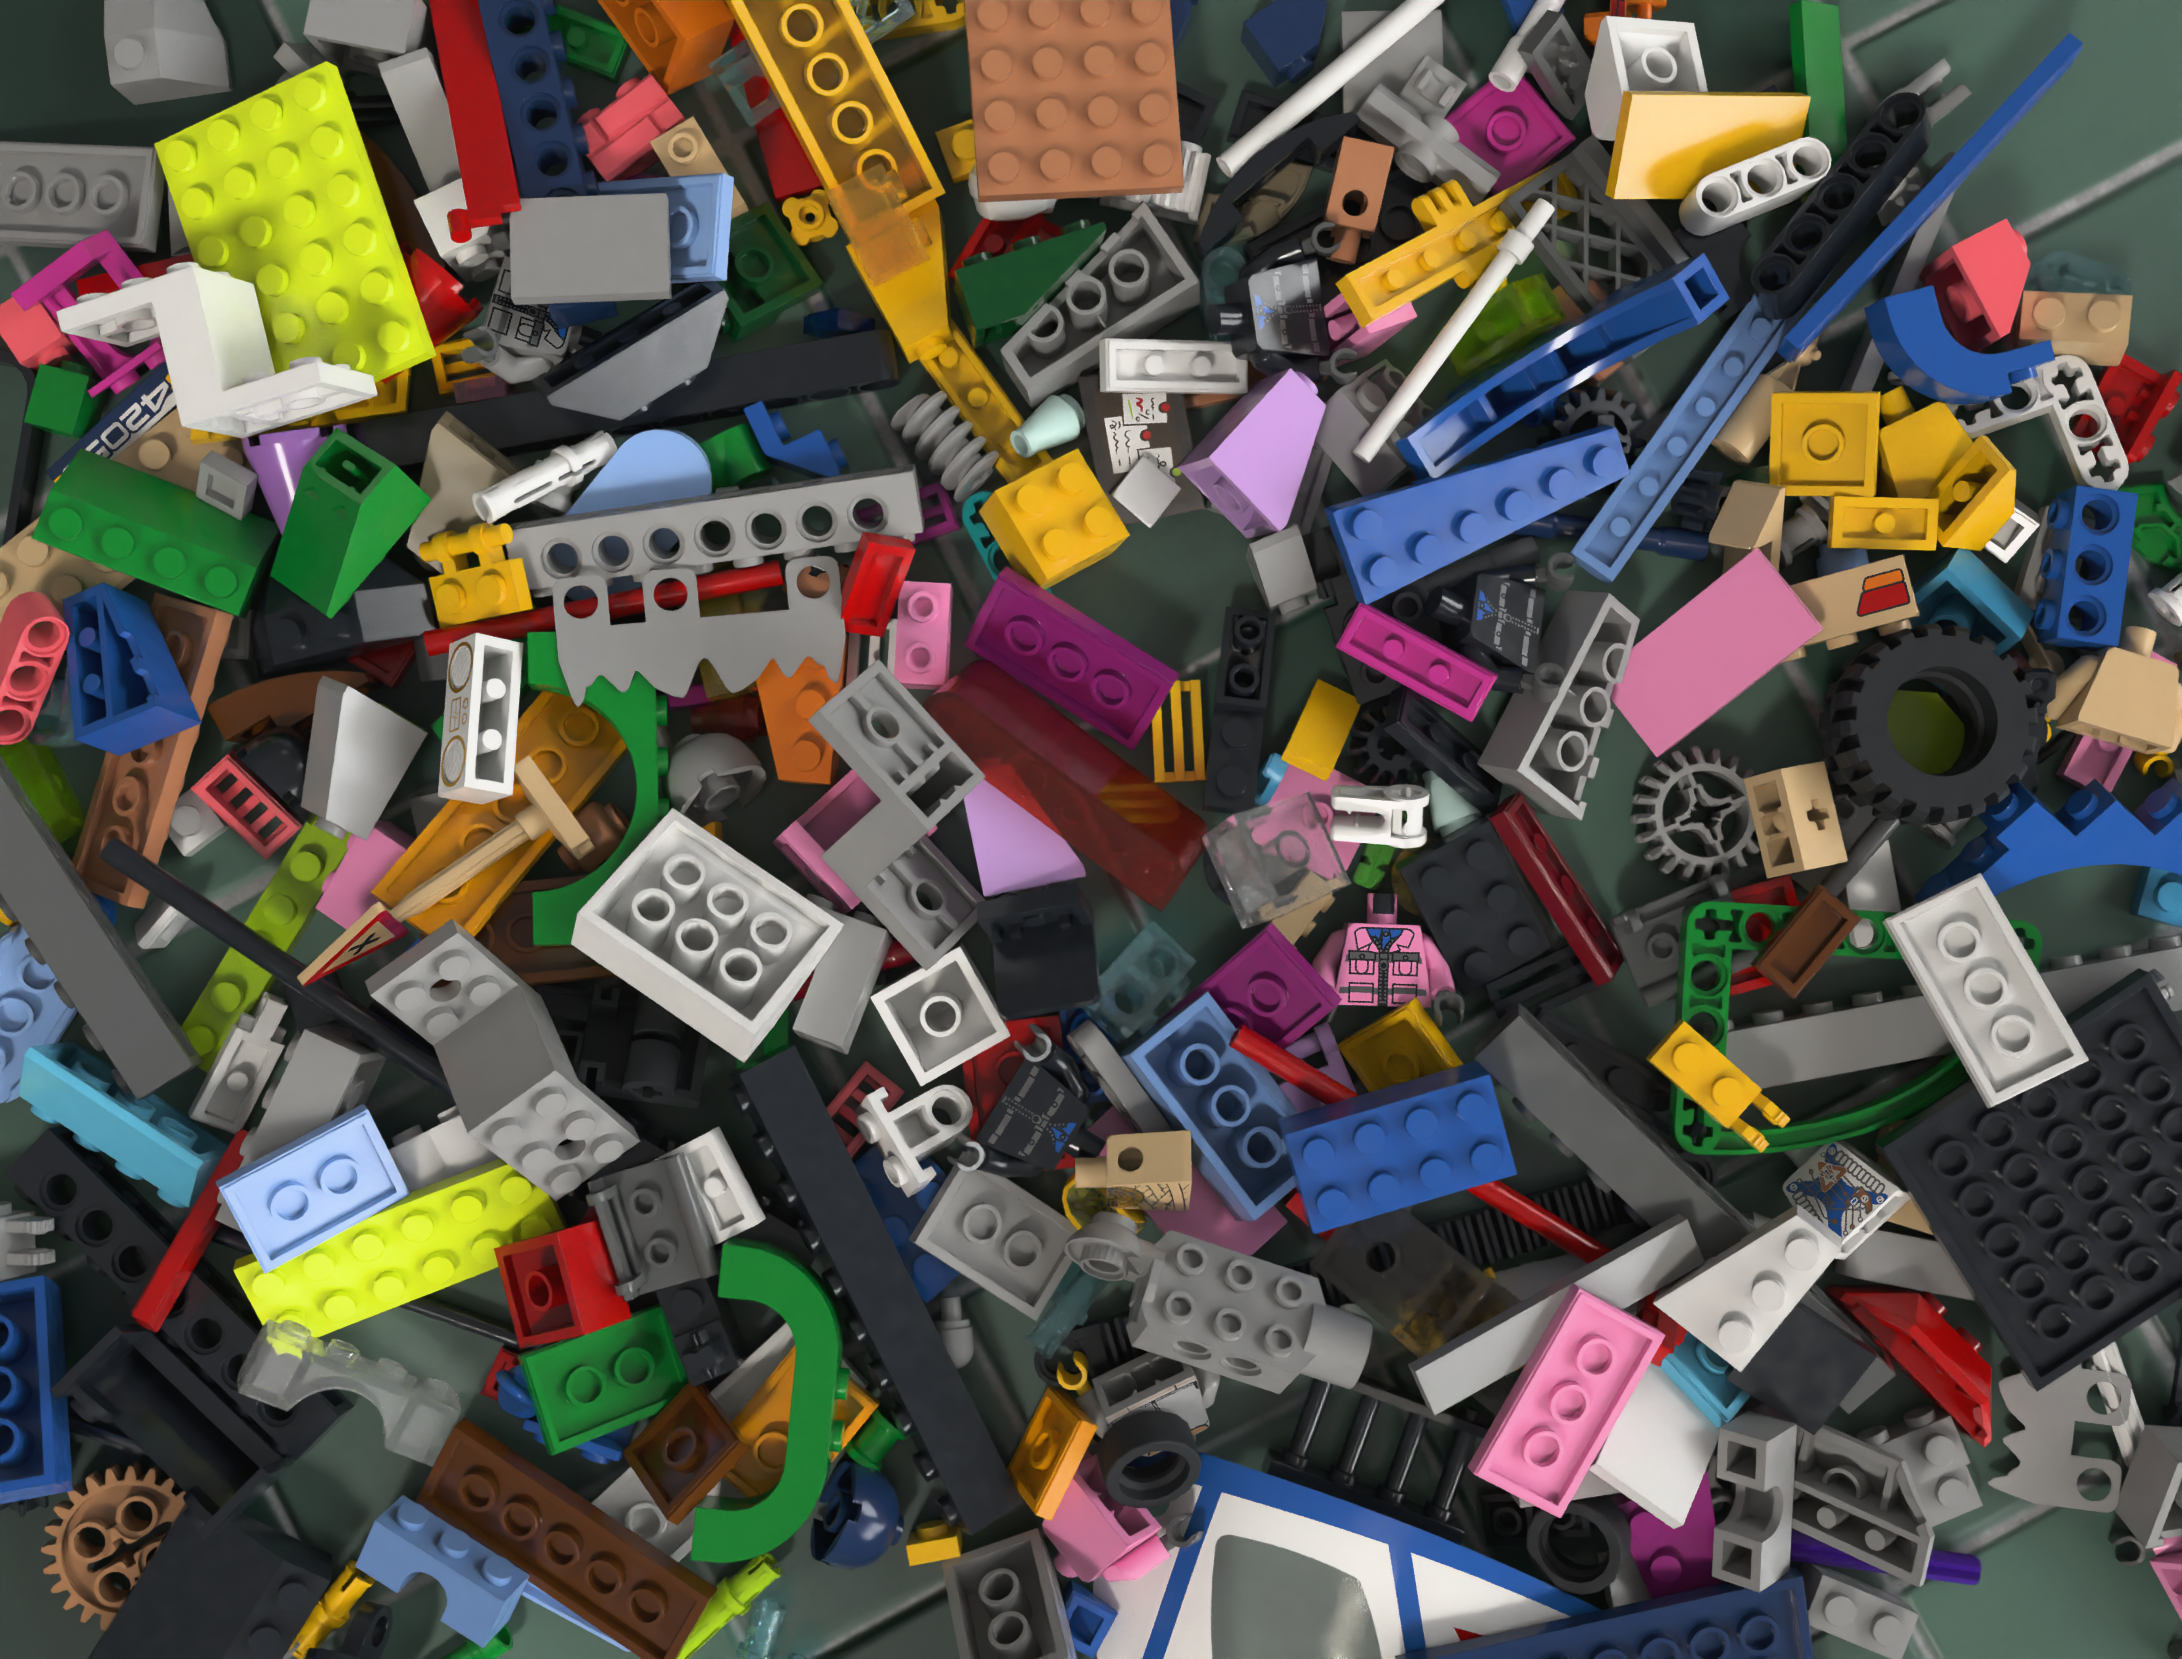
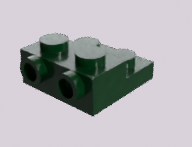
M768 201L731 219L726 281H715L725 289L729 297L718 334L723 335L727 333L735 344L775 323L779 313L816 295L821 291L824 284ZM694 282L682 283V284H683V286H684L685 289H686V288H688L689 286H691L692 283H694Z

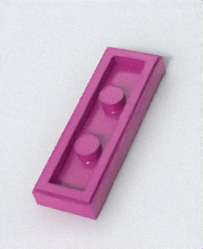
M1359 603L1336 645V648L1470 722L1474 720L1498 677L1496 673L1369 604Z

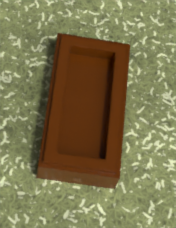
M1816 885L1750 965L1789 998L1795 999L1859 923L1861 918L1822 885Z

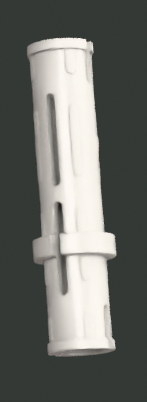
M600 430L570 447L561 445L553 449L550 457L529 466L491 487L474 493L472 496L474 508L483 521L487 520V523L490 524L507 515V513L548 494L560 486L567 485L572 487L582 482L585 474L607 464L618 450L613 438L607 432L604 433V430Z

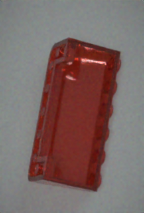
M978 660L969 663L922 705L929 715L986 776L984 780L1117 878L1119 883L1158 912H1162L1175 895L1208 844V828L1199 815L990 661Z

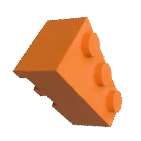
M847 634L840 676L836 684L829 679L824 665H819L812 657H806L794 675L788 678L782 673L773 658L756 680L777 775L781 781L833 787L837 782L839 754L808 720L846 687L849 636Z

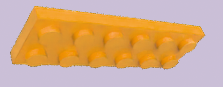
M542 691L518 719L515 764L529 755L573 816L585 805L629 752L618 732L603 716L584 703L577 707L573 699L565 695ZM515 773L513 795L483 805L450 799L371 891L373 897L390 910L395 908L408 893L516 820L514 816L531 805ZM549 830L533 842L529 838L431 907L416 916L405 919V921L425 936H429L453 919L475 937L555 841L556 837Z

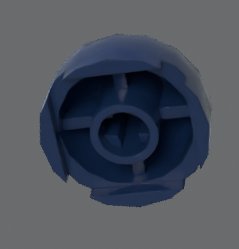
M846 1461L840 1463L829 1477L820 1496L819 1502L829 1503L824 1513L823 1521L813 1519L810 1549L812 1558L835 1568L853 1570L873 1564L882 1557L889 1545L895 1546L903 1531L904 1518L900 1515V1503L895 1487L886 1476L852 1461L850 1463Z

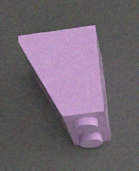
M1291 368L1256 381L1248 390V393L1242 396L1177 467L1246 538L1281 532L1287 525L1326 405L1317 396L1318 389L1316 385L1306 375L1298 371L1294 372Z
M998 757L974 761L973 763L986 777L963 799L984 897H992L1001 893L1016 892L1086 877L1083 863L1011 765L1001 766Z

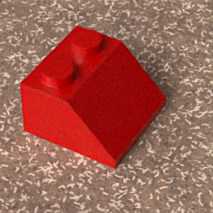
M599 1219L494 1248L520 1349L586 1335L632 1318L628 1301L625 1302L623 1295L617 1296L614 1285L618 1282V1278Z

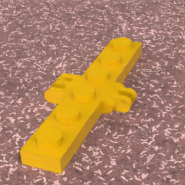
M1556 163L1474 207L1460 184L1453 179L1443 183L1440 187L1428 191L1426 195L1423 194L1413 199L1411 203L1412 211L1425 233L1346 274L1335 283L1362 329L1452 279L1460 288L1465 289L1468 287L1471 291L1498 254L1497 245L1509 229H1516L1499 206L1508 197ZM1565 173L1557 177V194L1577 199V190ZM1525 200L1520 205L1528 213L1535 202ZM1557 208V221L1574 212ZM1507 278L1494 293L1495 295L1507 289Z

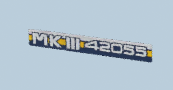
M166 361L46 471V474L55 483L80 448L112 460L146 433L176 405Z

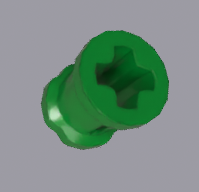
M879 1404L872 1413L871 1419L855 1438H851L844 1448L849 1456L859 1465L879 1472L882 1469L881 1461L897 1441H905L909 1435L904 1437L900 1433L891 1417L890 1410Z

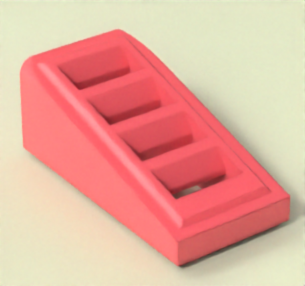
M232 749L190 789L266 860L304 824L281 798L235 755L236 751ZM232 773L238 780L222 793L217 788V785L227 775ZM247 787L253 794L236 809L230 801ZM262 802L268 809L250 824L244 816ZM277 816L283 823L264 840L258 832Z
M865 1060L826 1109L832 1120L839 1114L859 1130L857 1125L858 1115L846 1105V1102L851 1097L861 1104L867 1096L858 1089L863 1081L875 1090L881 1087L885 1088L888 1097L882 1104L888 1113L900 1100L905 1091ZM833 1121L851 1159H853L867 1141L860 1130L854 1138Z

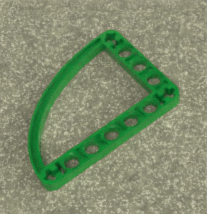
M1698 901L1688 906L1682 915L1680 926L1675 1024L1679 1020H1683L1688 1024L1693 1015L1699 1012H1706L1714 1022L1713 1033L1706 1040L1726 1057L1732 949L1761 951L1798 906L1721 901ZM1710 909V918L1732 920V931L1735 940L1733 942L1729 941L1732 931L1717 929L1710 930L1708 938L1704 939V930L1695 927L1696 918H1704L1706 910ZM1732 909L1736 910L1734 919L1732 918L1731 914ZM1852 910L1861 919H1865L1871 924L1874 933L1872 941L1864 948H1856L1851 944L1847 936L1832 954L1838 956L1903 959L1883 924L1885 919L1899 912ZM1757 912L1765 914L1771 922L1769 936L1760 942L1751 940L1745 930L1747 919ZM2008 919L2016 935L2019 938H2024V949L2037 971H2039L2042 951L2041 934L2030 922ZM1706 960L1715 966L1717 979L1709 989L1699 990L1691 981V971L1695 964ZM1953 1050L1941 1062L1913 1081L1880 1098L1841 1112L1810 1120L1787 1123L1783 1128L1778 1125L1754 1128L1762 1133L1765 1140L1769 1143L1762 1153L1785 1152L1825 1145L1862 1135L1899 1121L1934 1103L1966 1081L1970 1076L1956 1051ZM1671 1081L1669 1134L1674 1144L1693 1154H1761L1732 1129H1722V1125L1701 1107H1698L1697 1119L1699 1123L1706 1125L1707 1130L1706 1134L1697 1135L1696 1143H1692V1138L1683 1134L1684 1125H1691L1694 1121V1108L1683 1106L1684 1098L1692 1099Z

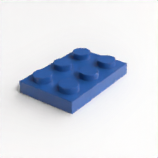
M873 1145L854 1165L920 1297L928 1303L960 1273L908 1239L949 1174L932 1155L920 1161L919 1165L922 1170L932 1166L937 1175L924 1189L907 1198L903 1189L895 1187L888 1179L883 1167L884 1158L877 1146Z

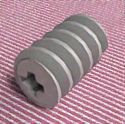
M944 390L932 396L928 394L917 395L896 412L890 425L895 431L903 430L901 438L906 445H916L914 453L919 460H929L927 468L932 475H942L941 485L945 490L956 489L953 498L956 502H962L986 482L993 472L992 467L998 459L999 453L995 450L986 455H980L979 452L986 442L983 435L970 441L966 439L973 424L970 420L957 426L953 424L960 413L957 405L945 411L940 409L947 398Z

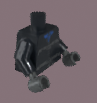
M1322 222L1317 225L1311 237L1302 239L1298 235L1264 247L1240 268L1239 280L1225 287V303L1211 304L1207 309L1206 325L1209 333L1212 335L1230 334L1232 354L1235 358L1251 361L1256 370L1268 377L1290 368L1294 372L1303 373L1312 382H1319L1323 380L1324 376H1331L1337 383L1345 385L1353 382L1357 377V372L1341 373L1335 367L1340 360L1357 359V353L1349 348H1341L1335 351L1332 356L1330 355L1317 259L1307 260L1310 253L1316 252L1322 256H1331L1340 248L1341 243L1330 248H1323L1317 242V235L1324 230L1335 228L1336 225L1334 223ZM1331 356L1330 360H1322L1323 358Z
M1566 552L1556 553L1549 559L1547 567L1537 568L1534 562L1504 565L1476 571L1469 578L1451 588L1450 591L1441 587H1436L1432 590L1425 604V613L1444 622L1442 645L1498 675L1491 690L1523 694L1524 690L1528 689L1531 690L1532 696L1537 701L1550 703L1558 696L1559 686L1554 684L1562 682L1564 670L1560 665L1551 662L1543 663L1537 667L1546 590L1539 588L1538 583L1546 582L1548 587L1554 591L1561 592L1567 590L1573 584L1575 575H1559L1554 570L1572 567L1575 560L1574 556Z
M1034 1023L1028 1025L1036 1034V1039L1031 1045L1022 1046L1017 1040L1014 1041V1046L1025 1059L975 1140L982 1144H978L964 1134H958L955 1137V1140L967 1146V1151L959 1159L948 1156L947 1160L965 1172L977 1169L1001 1177H1035L1045 1169L1053 1172L1064 1153L1073 1158L1075 1156H1099L1106 1144V1141L1081 1126L1091 1110V1106L1087 1103L1090 1089L1075 1059L1052 1042L1042 1029Z

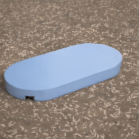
M663 428L636 433L620 446L565 515L711 494L712 474L708 457L701 446L683 432ZM661 528L655 531V542L664 551L669 552L679 540L675 532L670 529ZM617 536L605 538V549L611 557L616 559L628 557L629 548L622 538ZM565 543L555 545V557L561 564L569 567L577 565L578 556L573 547ZM632 575L613 578L614 584L607 587V593L612 594L640 588L642 582H633ZM575 586L566 593L574 601L597 597L593 590H584L583 586Z
M21 924L9 928L0 935V1104L5 1101L8 1103L19 1097L18 1092L23 1060L29 1047L58 1043L78 1012L76 1007L72 1009L67 1007L56 993L53 984L58 980L47 963L40 965L28 951L25 939L29 936Z

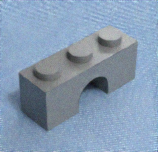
M1747 1411L1719 1427L1716 1477L1736 1483V1493L1728 1517L1714 1527L1712 1577L1760 1593L1790 1570L1797 1424L1753 1411Z

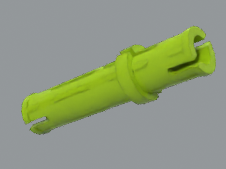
M769 1552L752 1558L734 1576L729 1579L724 1577L716 1585L717 1592L678 1659L690 1658L736 1615L740 1614L743 1616L752 1607L751 1601L783 1574L780 1566L772 1568L778 1562Z

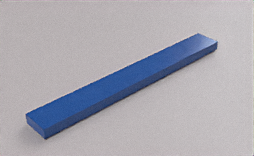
M2070 32L1791 329L1782 340L1776 351L1789 363L1796 361L2071 67L2083 49V43Z

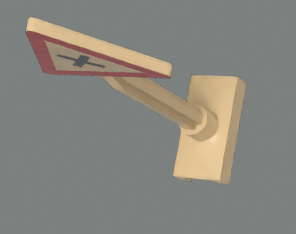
M528 755L515 764L514 773L531 805L516 814L514 822L408 893L395 908L389 910L381 902L372 905L297 976V979L302 986H306L407 935L409 930L402 921L422 913L529 838L533 842L551 830L554 836L578 860L594 850L595 847L573 814Z

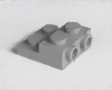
M1918 1407L1905 1413L1903 1416L1904 1421L1887 1428L1884 1425L1869 1427L1857 1434V1439L1905 1459L1931 1527L1983 1506L1966 1466L1971 1462L1951 1415L1938 1407Z

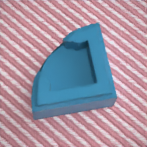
M1277 753L1265 756L1258 772L1255 804L1265 807L1273 797L1289 766V763L1281 760V755Z

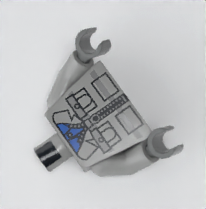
M509 217L503 218V224H501L507 229L508 233L505 231L493 233L491 238L494 248L501 251L510 250ZM505 256L497 276L484 324L463 333V336L471 340L474 346L462 350L461 356L466 363H481L482 366L508 383L515 384L533 380L542 373H547L551 367L563 360L566 351L575 353L600 338L602 331L582 324L558 329L547 304L514 305L511 299L510 257Z

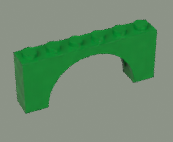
M527 632L528 684L531 690L547 691L571 697L558 660L556 632ZM635 671L626 692H620L603 675L597 676L593 684L586 687L584 701L582 702L597 711L615 728L631 755L636 772L637 794L630 826L618 848L597 870L565 887L549 891L532 892L533 945L535 946L572 945L571 941L577 913L669 812V798H659L658 777H666L668 775V746L658 747L657 726H667V696H656V688L639 671Z

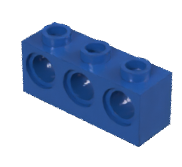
M2080 485L2056 494V498L2051 502L2047 514V525L2049 528H2052L2050 547L2045 551L2040 567L2041 577L2045 579L2044 593L2034 613V626L2036 629H2039L2037 643L2097 651L2105 647H2117L2119 645L2138 494ZM2083 507L2090 509L2094 514V529H2090L2084 524L2082 520ZM2077 557L2082 558L2088 565L2089 575L2086 580L2082 579L2076 572L2075 561ZM2071 607L2076 608L2082 616V626L2079 631L2069 622L2068 614Z

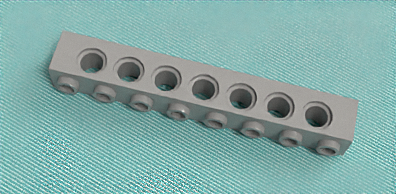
M915 464L517 522L510 525L513 531V540L511 543L506 544L509 559L522 558L529 590H532L533 597H545L552 595V587L557 580L567 577L596 575L604 579L608 587L614 584L613 578L632 575L633 582H642L645 574L652 570L688 568L694 574H701L714 570L713 563L733 560L734 567L736 568L750 567L764 563L763 556L783 553L785 560H792L795 558L811 557L815 555L814 548L834 546L836 553L856 551L863 532L909 539L913 542L915 541L916 533H923L925 523ZM865 498L874 499L882 506L883 517L876 522H865L856 514L855 504ZM812 506L824 507L830 512L833 523L824 530L814 529L807 523L805 511ZM763 513L774 515L781 523V533L775 537L763 536L756 529L755 517ZM710 521L724 523L731 534L730 542L722 545L711 542L705 534V524ZM666 528L675 532L680 541L679 550L667 552L659 548L655 542V531ZM608 536L622 538L629 548L628 557L625 559L611 557L605 549V538ZM565 543L574 548L578 556L576 566H565L556 559L554 553L556 544ZM583 586L584 590H592L587 586Z

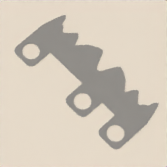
M830 556L795 558L787 563L785 574L789 610L700 617L697 579L692 570L688 568L652 570L646 573L642 580L646 622L610 625L607 585L604 579L591 575L567 577L557 580L552 587L558 660L573 702L577 707L581 705L584 701L586 687L591 686L599 675H603L620 692H626L635 671H639L654 688L671 696L683 698L689 690L699 662L704 658L711 662L726 688L732 693L741 691L756 681L773 658L782 673L788 678L794 675L806 657H812L816 663L824 665L829 679L836 684L840 676L846 637L844 618L841 619L842 595L837 561ZM808 566H818L824 569L830 578L828 591L822 597L815 599L802 595L797 588L796 582L801 570ZM666 578L680 580L686 586L688 592L685 604L674 611L660 608L654 600L656 585ZM575 586L591 588L598 598L596 611L587 618L579 619L572 617L565 610L564 597Z
M2079 1364L2038 1392L2027 1383L2022 1373L1999 1381L2000 1393L2008 1410L2025 1426V1429L2011 1433L2003 1438V1443L2020 1460L2019 1466L2013 1468L2007 1476L1994 1477L1987 1483L1995 1489L2034 1504L2103 1513L2115 1510L2119 1502L2122 1476L2121 1467L2112 1460L2071 1455L2075 1421L2110 1426L2124 1424L2129 1415L2132 1389L2130 1379L2121 1373L2082 1369L2081 1364ZM2098 1382H2110L2120 1392V1408L2118 1407L2110 1414L2096 1413L2088 1404V1391ZM2090 1468L2103 1470L2111 1481V1489L2108 1495L2099 1501L2085 1499L2077 1488L2080 1474Z

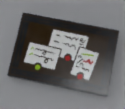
M1100 374L1077 378L1095 476L1123 524L1128 525L1142 521L1110 494L1142 456L1181 488L1159 518L1205 509L1202 492L1177 468L1194 450L1184 395L1173 393L1100 392Z

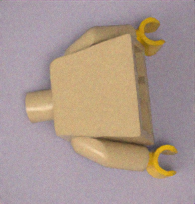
M2127 626L2124 628L2119 648L2105 647L2089 655L2081 656L2056 679V698L2047 705V713L2045 714L2048 727L2046 742L2051 737L2049 722L2051 720H2058L2056 728L2136 751L2133 763L2143 776L2148 773V768L2154 761H2157L2154 771L2160 778H2165L2172 774L2174 765L2167 755L2176 751L2182 739V684L2178 682L2179 670L2177 666L2151 658L2157 635L2155 631L2138 626Z

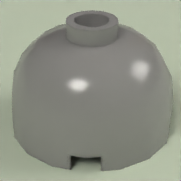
M706 733L703 735L690 734L675 745L673 754L668 758V775L661 777L664 798H669V810L674 808L700 827H703L713 821L721 822L728 817L721 810L738 798L741 809L745 807L761 791L767 777L759 759L745 743L727 733Z

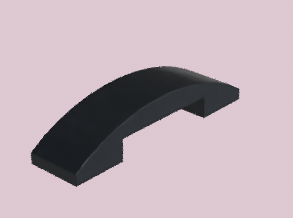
M1356 113L1336 114L1304 124L1270 143L1246 163L1228 183L1210 211L1199 240L1197 258L1204 264L1241 232L1244 217L1237 209L1299 156L1305 153L1314 165L1318 167L1338 150L1344 136L1353 138L1356 135L1361 120Z

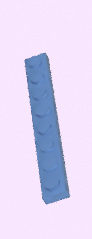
M1808 245L1804 247L1802 250H1809L1813 248V246ZM1834 268L1804 306L1794 316L1787 319L1774 320L1767 318L1761 313L1755 293L1752 295V300L1742 309L1629 468L1630 474L1622 478L1569 554L1574 556V563L1607 586L1614 581ZM1778 284L1776 286H1773L1770 290H1778L1780 288H1783L1786 284Z

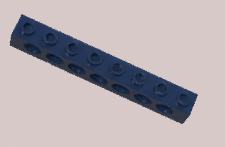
M478 0L523 198L600 196L594 171L585 172L582 160L583 155L590 154L583 124L574 125L571 109L579 107L575 86L571 76L563 78L560 62L568 61L561 30L552 31L549 16L558 14L555 0ZM533 25V28L525 34H514L521 26ZM532 72H545L538 80L525 81V78ZM544 118H556L555 122L547 128H535L536 124ZM553 165H567L566 169L559 175H546L548 169ZM616 301L547 304L558 329L619 316Z

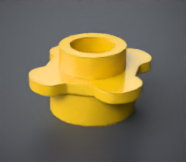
M816 189L808 197L801 199L790 197L783 203L782 212L790 219L792 226L790 235L797 245L806 246L809 242H818L825 237L832 238L836 235L839 225L837 220L831 217L828 207L831 201L826 191ZM810 213L815 215V219L812 222L806 220V216Z

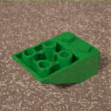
M336 428L302 469L270 576L332 619L339 609L349 601L352 594L370 572L384 559L386 553L407 528L417 520L419 514L432 499L394 463L339 428Z

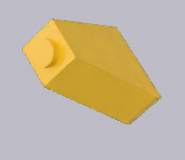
M933 199L846 246L854 267L909 364L918 359L920 361H928L935 358L946 349V344L953 340L949 278L947 276L945 225L940 207L936 199Z

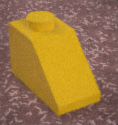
M1980 435L1927 497V499H1939L1937 540L1943 547L1981 551L2014 514L2017 470L1987 436Z

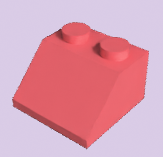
M2006 218L1950 247L1925 266L1919 278L1924 287L1933 285L1943 323L1950 335L1965 348L1978 353L2010 333L2031 263L2027 257V245L2023 236L2017 230L2012 229Z

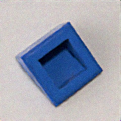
M1070 1580L1062 1593V1598L1074 1648L1094 1658L1118 1612L1082 1585Z

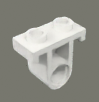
M944 1084L934 1087L889 1113L882 1104L888 1097V1093L884 1087H881L868 1094L855 1111L858 1115L857 1125L861 1134L870 1144L875 1143L884 1158L883 1167L888 1179L895 1187H901L907 1198L924 1189L937 1175L932 1166L922 1170L919 1162L949 1146L955 1140V1137L961 1134L969 1125L973 1116V1106L969 1096L962 1089L954 1085ZM941 1108L950 1115L952 1125L939 1123L934 1118L932 1109Z

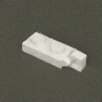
M265 991L253 1014L249 1015L242 1012L237 1023H233L188 1111L191 1119L235 1135L237 1131L240 1132L285 1046L283 1039L286 1029L278 1026L288 1007L284 1002L285 999Z

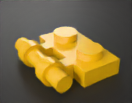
M483 522L472 525L468 532L459 534L449 530L437 533L433 536L432 540L422 542L419 545V554L425 562L438 560L443 566V575L429 578L440 628L534 609L522 558L505 560L502 545L509 544L513 540V531L507 523L493 525L492 523ZM466 553H476L479 557L480 566L469 568Z

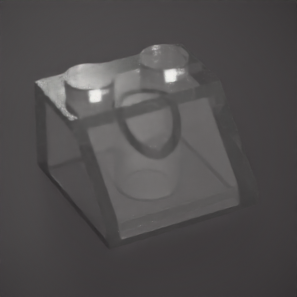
M1310 792L1233 814L1201 837L1242 930L1282 917L1351 884Z

